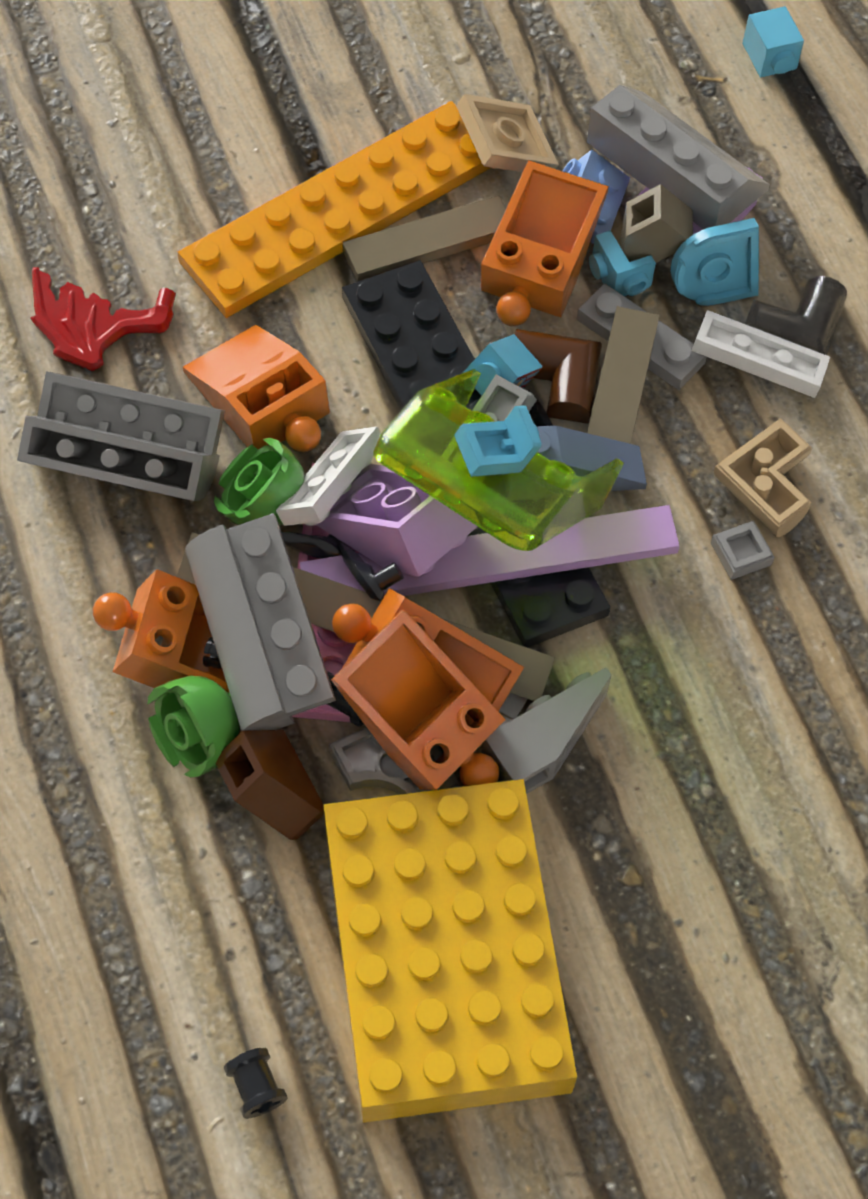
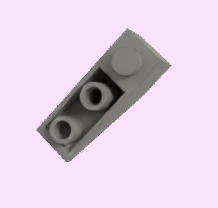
M607 668L593 675L590 672L583 673L573 679L565 691L552 698L550 695H544L536 699L528 706L525 713L513 720L505 718L506 720L482 743L481 753L491 756L496 761L499 767L498 782L524 779L526 794L555 777L607 696L612 675Z

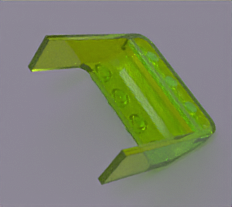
M472 369L419 390L380 434L373 450L374 457L391 471L514 549L522 551L534 550L600 510L624 465V462L616 458L585 476H577L568 465L559 461L549 460L537 452L522 472L471 477L454 434L462 424L495 422L493 418L485 413L471 411L466 408L481 373Z

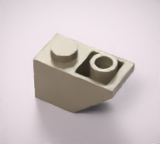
M662 184L626 202L620 247L629 262L651 255L657 263L675 254L681 244L693 235V210Z

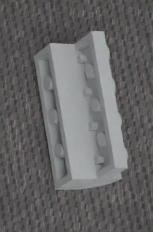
M46 371L38 415L25 416L17 461L191 501H199L207 495L216 473L220 457L216 453L225 410Z
M274 513L226 529L222 524L191 540L187 544L185 552L241 731L277 730L295 724L293 715L336 701Z

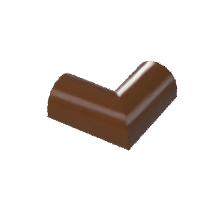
M516 329L515 335L543 366L533 378L552 381L546 412L548 417L589 424L602 343L593 340Z

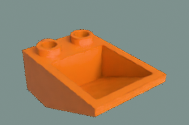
M528 160L481 263V291L500 297L497 302L496 312L498 318L508 326L523 324L529 318L531 308L560 318L562 317L577 282L609 186Z
M254 325L183 366L186 376L213 408L225 410L224 421L246 447L253 444L257 449H260L265 445H269L263 440L266 438H273L280 442L286 440L288 445L298 452L311 451L319 444L321 428L316 421L330 413L326 380L301 352L261 327Z
M156 569L137 589L132 608L126 597L115 592L105 593L96 600L93 606V617L101 628L108 631H117L126 627L112 672L152 688L191 675L202 676L213 680L230 693L223 670L203 665V657H210L211 655L204 653V648L212 635L195 584ZM159 636L163 637L161 646L155 641Z
M390 588L372 618L364 607L354 603L343 605L335 612L332 627L337 637L348 643L357 642L344 666L401 610H405L498 712L524 669L522 665ZM466 713L465 721L470 726L474 720Z
M401 610L331 681L386 754L420 790H437L459 767L460 779L464 786L497 782L499 779V767L496 761L487 754L474 753V751L506 719L405 610ZM466 713L474 720L470 726L465 721ZM433 746H441L444 753L434 762L430 757V750Z

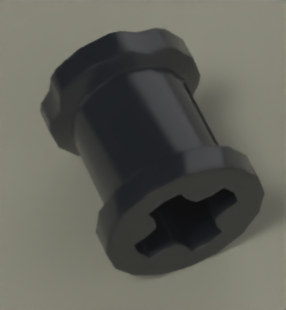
M255 1048L246 1051L228 1061L224 1066L227 1077L234 1078L244 1103L240 1109L243 1117L246 1119L266 1114L281 1106L288 1099L285 1090L277 1087L267 1062L271 1057L267 1048Z

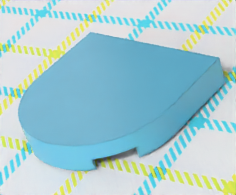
M755 218L706 228L685 240L676 251L671 263V276L678 292L696 301L697 304L704 306L758 296L759 226Z

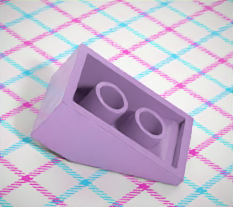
M369 464L353 480L350 490L342 495L333 505L329 516L316 525L382 568L395 562L402 574L419 577L430 572L435 567L436 562L447 552L463 544L467 539V535L481 524V521L462 475Z

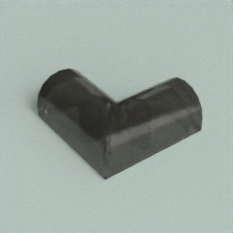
M813 277L805 285L796 312L753 300L745 324L827 355L847 299V290L843 284L831 277Z

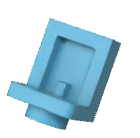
M611 230L595 235L593 253L589 256V265L593 276L597 280L601 279L603 284H607L623 296L638 295L652 285L656 265L653 257L650 255L629 262Z
M525 405L515 406L504 421L462 424L454 434L471 477L522 472L542 445L539 431Z

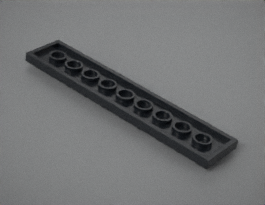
M419 260L342 287V298L433 471L454 439V434L464 424L481 398V394L462 374L475 358L422 261ZM507 474L487 475L472 498L481 524L467 536L562 522L563 519L550 495L510 497ZM589 567L490 582L522 645L527 648L605 618L610 613L611 607Z

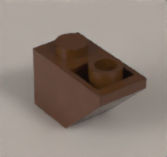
M284 730L242 731L221 752L215 763L234 801L290 840H297L324 815L323 802Z

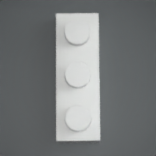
M709 310L705 314L691 350L813 398L816 397L821 387L830 360V356Z
M377 426L342 431L306 473L304 483L300 489L277 508L276 512L284 526L304 523L307 526H313L324 521L329 516L333 505L342 495L350 490L353 480L362 469L372 462L373 455L385 442Z

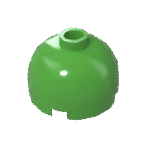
M273 438L263 439L269 445H265L260 449L251 444L232 460L222 474L218 484L224 488L221 500L215 496L214 504L218 512L232 523L241 525L274 513L279 527L283 525L276 510L300 489L304 483L305 473L299 460L279 440Z
M191 675L175 679L154 688L148 696L147 705L155 701L156 714L149 717L148 720L157 746L173 767L177 766L179 761H181L190 770L184 775L190 778L201 776L217 767L215 763L221 752L240 734V724L230 693L206 677Z

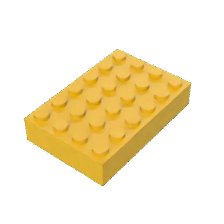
M524 779L323 804L363 1123L571 1094L577 1080V1072Z

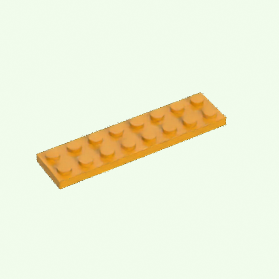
M451 100L179 250V263L224 317L228 318L343 252V242L385 229L487 171L490 167L483 166L460 113Z

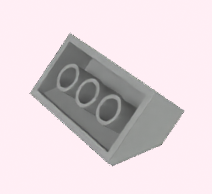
M619 85L591 107L587 143L647 188L652 189L662 184L693 210V222L702 229L730 223L769 190V183L642 91Z

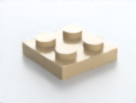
M464 94L456 105L484 167L523 172L528 160L554 169L559 165L530 105Z

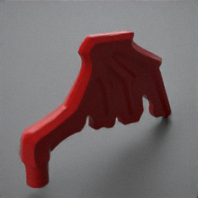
M39 267L32 268L36 315L30 318L31 321L54 345V356L90 371H94L104 365V351L124 335L138 333L162 334L169 328L174 316L172 308L176 293L169 288L159 290L157 301L153 308L128 310L121 307L115 311L114 315H111L110 309L112 306L108 299H102L95 293L90 294L89 298H86L82 287L69 282L60 287L59 300L56 301L53 292L50 290L52 285L50 275L40 271Z

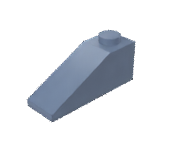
M538 426L537 429L542 443L541 448L522 472L507 474L510 497L646 489L647 486L639 446L560 426Z

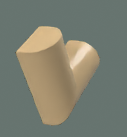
M780 418L718 463L714 468V476L779 538L796 527L805 517L812 502L784 474L806 459L811 453L812 447Z

